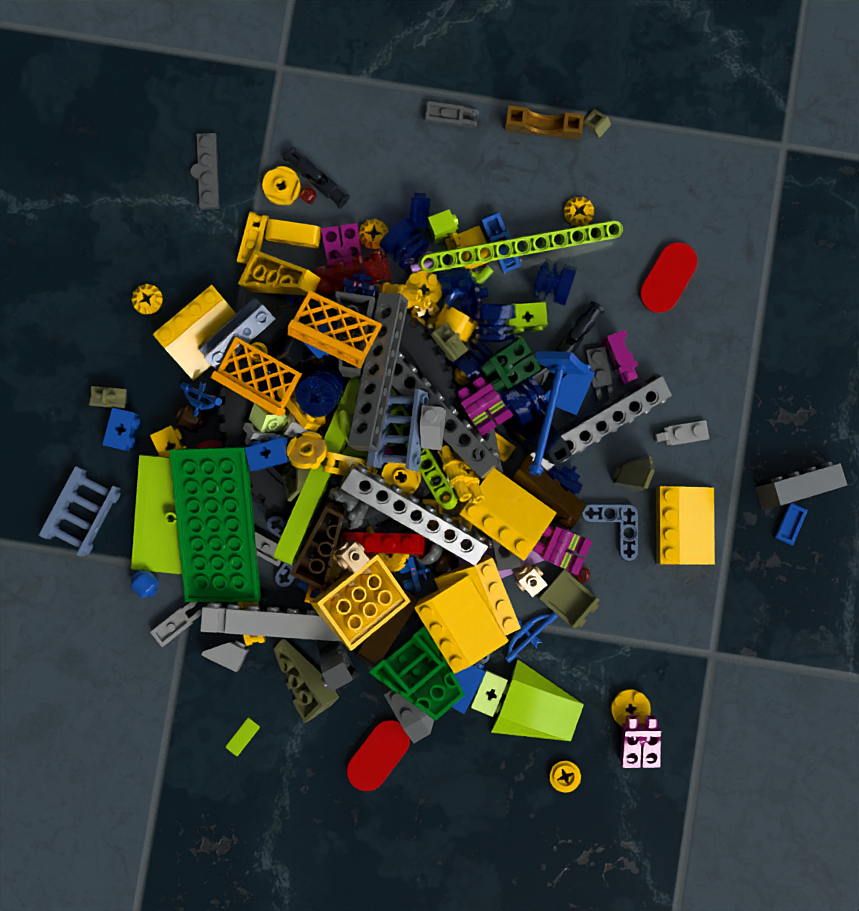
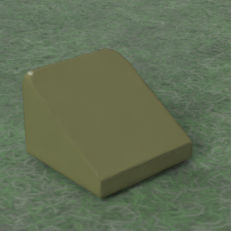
M595 109L583 121V125L599 138L611 125L608 116Z

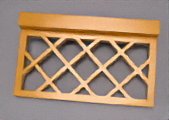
M309 291L296 316L288 325V335L361 369L382 324ZM312 298L319 301L321 307L310 309L308 303ZM334 308L338 311L339 315L329 318L326 310ZM323 311L325 319L315 322L312 314ZM309 315L312 323L303 324L298 321L300 317ZM351 316L355 318L357 324L347 326L344 318ZM341 319L343 328L333 330L330 322ZM328 324L329 332L322 333L318 331V325ZM370 325L375 327L373 333L365 335L362 326ZM359 328L362 336L351 338L349 330ZM346 332L348 340L341 342L337 340L335 334ZM364 340L366 345L364 351L356 349L354 342Z
M235 336L218 371H214L211 378L269 412L283 417L286 411L284 408L302 373ZM240 343L244 346L246 354L237 356L235 349ZM258 353L262 363L253 365L251 355ZM247 357L249 367L240 370L238 360ZM234 361L236 371L232 373L226 372L225 369L228 363ZM275 363L278 372L269 375L267 364ZM263 366L265 376L256 379L254 369ZM250 370L252 381L244 382L241 373ZM287 372L295 374L292 382L285 384L283 374ZM279 375L281 386L272 388L270 378ZM266 380L269 390L261 392L257 382ZM283 389L284 397L279 402L275 400L274 391Z

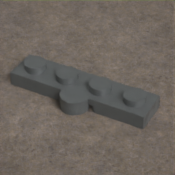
M216 133L197 134L198 164L192 166L191 174L194 179L199 181V207L201 210L220 209Z

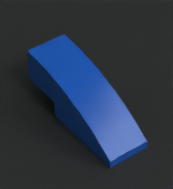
M499 212L479 219L489 242L510 239ZM504 244L500 245L498 249L501 255L506 251ZM518 256L497 260L503 273L521 266Z

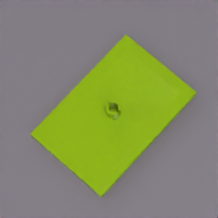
M139 455L132 570L182 574L170 457Z

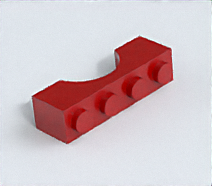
M343 532V542L360 543L365 549V554L424 555L425 537L420 534Z

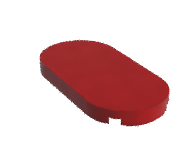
M676 242L668 245L661 252L640 290L642 303L649 311L654 313L666 312L677 303L697 267V255L689 245Z
M387 720L380 722L350 760L347 775L355 788L362 791H372L378 788L407 751L410 738L399 721Z

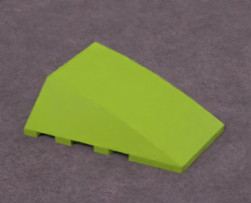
M517 659L511 676V683L491 733L571 741L584 704Z

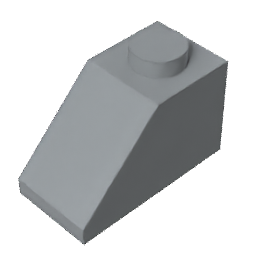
M422 405L420 419L421 448L442 450L446 410L444 408Z
M235 640V642L231 641L205 650L202 656L237 672L249 649L245 648V643Z

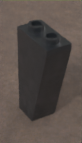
M534 404L505 421L503 425L511 439L536 454L545 415ZM551 424L543 458L553 465H557L572 455L565 440Z

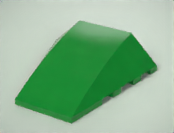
M426 626L416 632L405 645L387 660H383L369 672L435 721L465 696L453 671L451 672L447 664L448 662Z

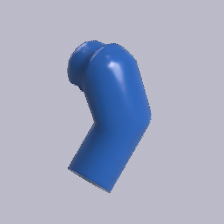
M461 286L454 288L447 293L441 306L444 307L447 304L450 309L457 297L460 299L465 298L467 291L462 289L463 287Z

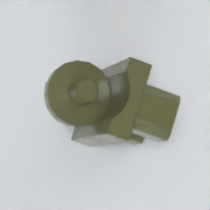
M447 323L431 334L437 345L445 352V356L452 360V362L468 351V348L459 339L460 334L458 332L455 334Z
M91 386L89 405L125 409L127 390Z

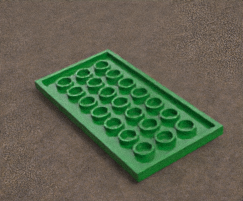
M247 446L178 448L169 450L185 602H259L261 600L249 465L245 452Z

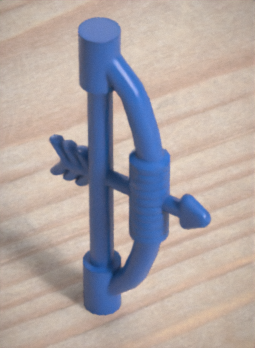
M201 381L199 388L196 389L192 385L182 382L180 388L184 390L190 404L196 407L193 411L195 417L199 414L198 409H211L215 405L222 403L221 398L204 393L206 383L203 384ZM191 391L199 395L198 399L192 398L189 392ZM201 397L208 399L211 403L205 404L201 401Z
M554 611L551 614H540L527 620L523 625L521 620L517 619L521 629L517 630L508 645L507 655L504 658L510 663L530 641L537 648V644L542 643V641L536 636L548 624L556 620L558 615ZM545 619L532 634L528 631L534 623ZM526 633L528 637L515 650H512L517 639Z

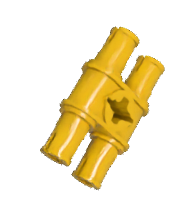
M388 282L383 284L367 283V287L371 285L374 288L373 290L366 288V294L374 295L375 298L379 297V293H401L409 301L407 308L413 306L428 308L429 304H425L430 303L429 296H422V290L410 289L403 284L392 285Z
M442 446V450L437 451L443 463L442 469L449 478L450 486L456 490L459 500L464 502L471 497L473 503H480L485 497L479 486V478L476 477L473 469L455 450L451 452L449 446Z

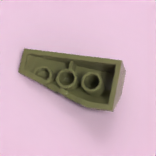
M282 639L273 649L281 671L287 675V687L292 689L295 700H293L295 708L305 723L329 708L339 698L336 690L331 692L330 688L326 689L321 681L323 675L285 639Z

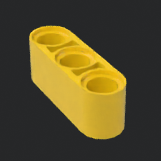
M274 219L267 221L265 240L319 248L321 227Z

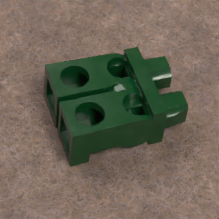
M517 336L512 342L488 356V361L480 366L486 376L494 371L498 375L497 378L490 381L495 391L503 388L509 389L541 370V367L521 336Z

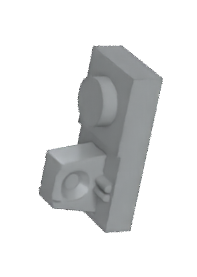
M289 413L287 416L288 424L284 429L286 436L293 439L305 432H316L324 439L321 429L318 428L317 431L303 429L293 414Z
M245 423L243 427L247 433L245 439L247 446H251V442L259 440L268 442L269 437L276 435L286 438L282 431L260 432L253 423Z

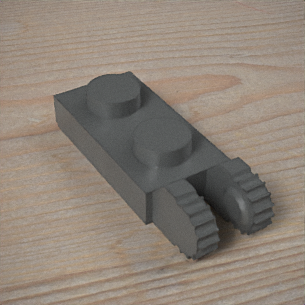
M427 101L424 122L475 128L477 127V122L463 119V114L477 117L479 111L460 105Z
M605 347L586 350L588 365H591V370L595 371L591 383L597 402H602V394L599 387L606 386L608 399L614 398Z

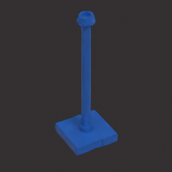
M536 352L535 359L555 375L533 465H529V473L540 476L544 470L541 467L563 374H587L588 367L572 352Z

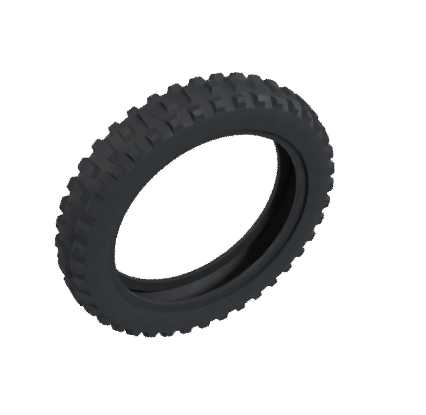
M336 291L330 292L329 295L316 293L337 303ZM306 297L293 300L292 305L288 303L280 305L276 308L277 312L275 314L270 312L275 320L249 344L255 342L263 343L267 347L268 355L275 358L279 347L285 343L289 336V323L296 316ZM310 299L308 303L310 309L321 307L319 301ZM330 308L326 310L330 317L337 316L336 309ZM323 311L313 313L314 320L322 316ZM406 312L399 351L405 356L403 360L417 368L418 372L416 374L420 378L424 376L432 384L430 388L434 392L438 391L445 398L443 402L447 406L451 404L460 412V403H457L455 398L458 387L457 384L452 382V375L454 373L451 366L447 367L445 363L446 356L443 349L438 350L437 343L431 334L427 335L425 333L424 325L419 321H412L411 316ZM309 315L300 317L298 321L303 324L312 323ZM243 348L237 356L246 354L245 349ZM247 357L238 360L240 370L249 367ZM252 360V364H253V365L262 363V362H255V361ZM234 361L228 363L229 369L225 371L228 373L235 372ZM275 363L267 364L268 372ZM263 366L254 369L256 379L265 376ZM250 370L241 373L244 382L252 381ZM264 380L257 382L259 390H261ZM223 385L217 394V397L222 399V403L217 406L216 420L220 421L218 425V438L223 440L222 447L247 446L245 443L247 433L243 427L245 423H252L249 420V416L254 402ZM454 420L448 422L447 428L449 431L454 430L456 423ZM443 439L442 446H449L451 451L453 448ZM430 449L442 470L443 463L437 452L438 450ZM432 462L427 463L424 469H428ZM275 466L258 471H250L249 468L252 499L257 504L263 503V506L267 508V512L272 515L279 514V516L283 517V521L287 523L300 493L292 501L287 500L284 489L286 479L282 478V473ZM398 472V476H395V479L404 482V478L407 475ZM422 474L420 484L413 493L419 499L422 496L426 497L430 493ZM440 478L436 479V480L434 481V483H435V482L438 483V481L440 480ZM380 490L377 492L376 495L379 497H383L387 494V492L384 490ZM324 495L311 527L316 521L326 500H329L328 495ZM397 500L394 502L393 505L398 507L401 506L404 502L402 500ZM369 505L362 525L353 530L362 532L366 531L368 526H383L384 521L391 519V517ZM344 516L339 534L351 530L347 528L348 519Z

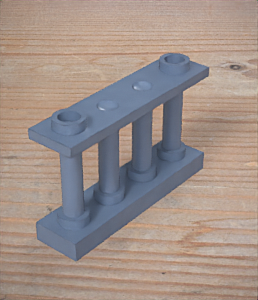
M254 297L198 349L212 367L218 371L235 336L250 343L275 318ZM240 343L235 349L236 355L244 348Z
M415 389L414 396H395L393 391L390 390L378 452H368L367 466L383 469L385 462L406 464L405 469L418 472L421 464L420 419L422 405L427 406L429 402L427 392ZM392 404H413L412 416L390 415ZM389 424H411L409 436L388 435ZM387 443L408 444L407 456L385 454Z
M75 466L39 536L45 539H51L56 536L80 548L76 555L85 556L91 552L93 548L92 542L112 504L118 501L121 488L112 486L111 490L88 479L85 475L87 471ZM79 485H85L106 496L107 498L102 507L77 495L76 491ZM70 502H75L98 514L93 524L69 513L67 508ZM61 519H66L89 531L84 541L60 530L58 525Z

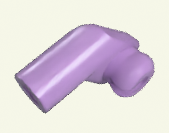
M430 258L424 260V267L428 268L432 264ZM418 262L410 265L412 274L423 271L419 268Z

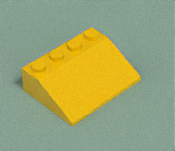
M211 285L153 333V335L194 381L212 366L198 348L236 313Z
M494 468L480 485L482 494L485 497L484 500L480 503H473L471 498L459 515L524 561L556 515V512Z
M656 487V564H715L714 488Z
M369 554L367 557L370 560L357 573H345L330 585L326 591H323L310 601L322 620L350 651L411 602L378 554Z
M484 555L476 566L468 562L434 578L439 590L469 574L505 636L521 629L492 557Z
M469 574L421 598L414 607L454 674L472 666L508 642L507 637Z

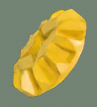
M575 196L566 203L564 216L573 226L587 225L594 216V206L590 200L583 196ZM584 206L582 211L584 215L578 214L574 217L575 207L581 208Z
M372 219L367 220L361 225L359 239L365 247L378 249L388 241L389 231L383 221ZM375 227L379 235H376L374 241H372V237L368 233L372 232V229Z
M145 284L138 286L133 291L131 300L133 307L138 312L152 314L159 310L163 298L157 287ZM143 293L147 296L151 295V298L149 299L151 305H149L147 302H142V300H144Z
M431 301L430 303H425L429 304L428 308L414 306L411 312L412 321L421 322L424 325L425 331L435 328L434 322L441 312L439 307ZM426 309L428 311V314L432 315L428 318L427 323L425 322L424 318L421 317L425 315Z
M566 760L559 761L552 766L550 782L556 790L567 793L578 787L581 774L574 763ZM561 769L566 773H570V776H568L569 784L564 779H558L562 776Z

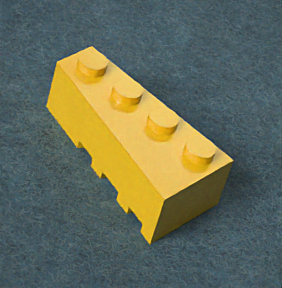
M254 250L238 284L256 293L307 296L309 291L315 292L321 278L305 268Z

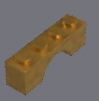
M508 105L505 131L580 140L584 115L567 112L560 115H542L532 112L527 107Z

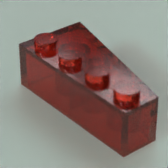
M381 250L370 253L371 256L365 258L363 255L355 256L349 262L339 260L329 267H326V265L316 266L312 273L321 278L316 292L326 295L336 291H343V287L346 286L347 289L359 288L360 283L366 282V284L374 285L384 278L386 282L393 281L386 252L382 253Z

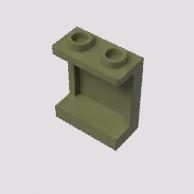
M565 569L559 572L538 597L573 629H576V627L581 628L587 621L585 617L589 612H595L599 607L598 602L600 600Z

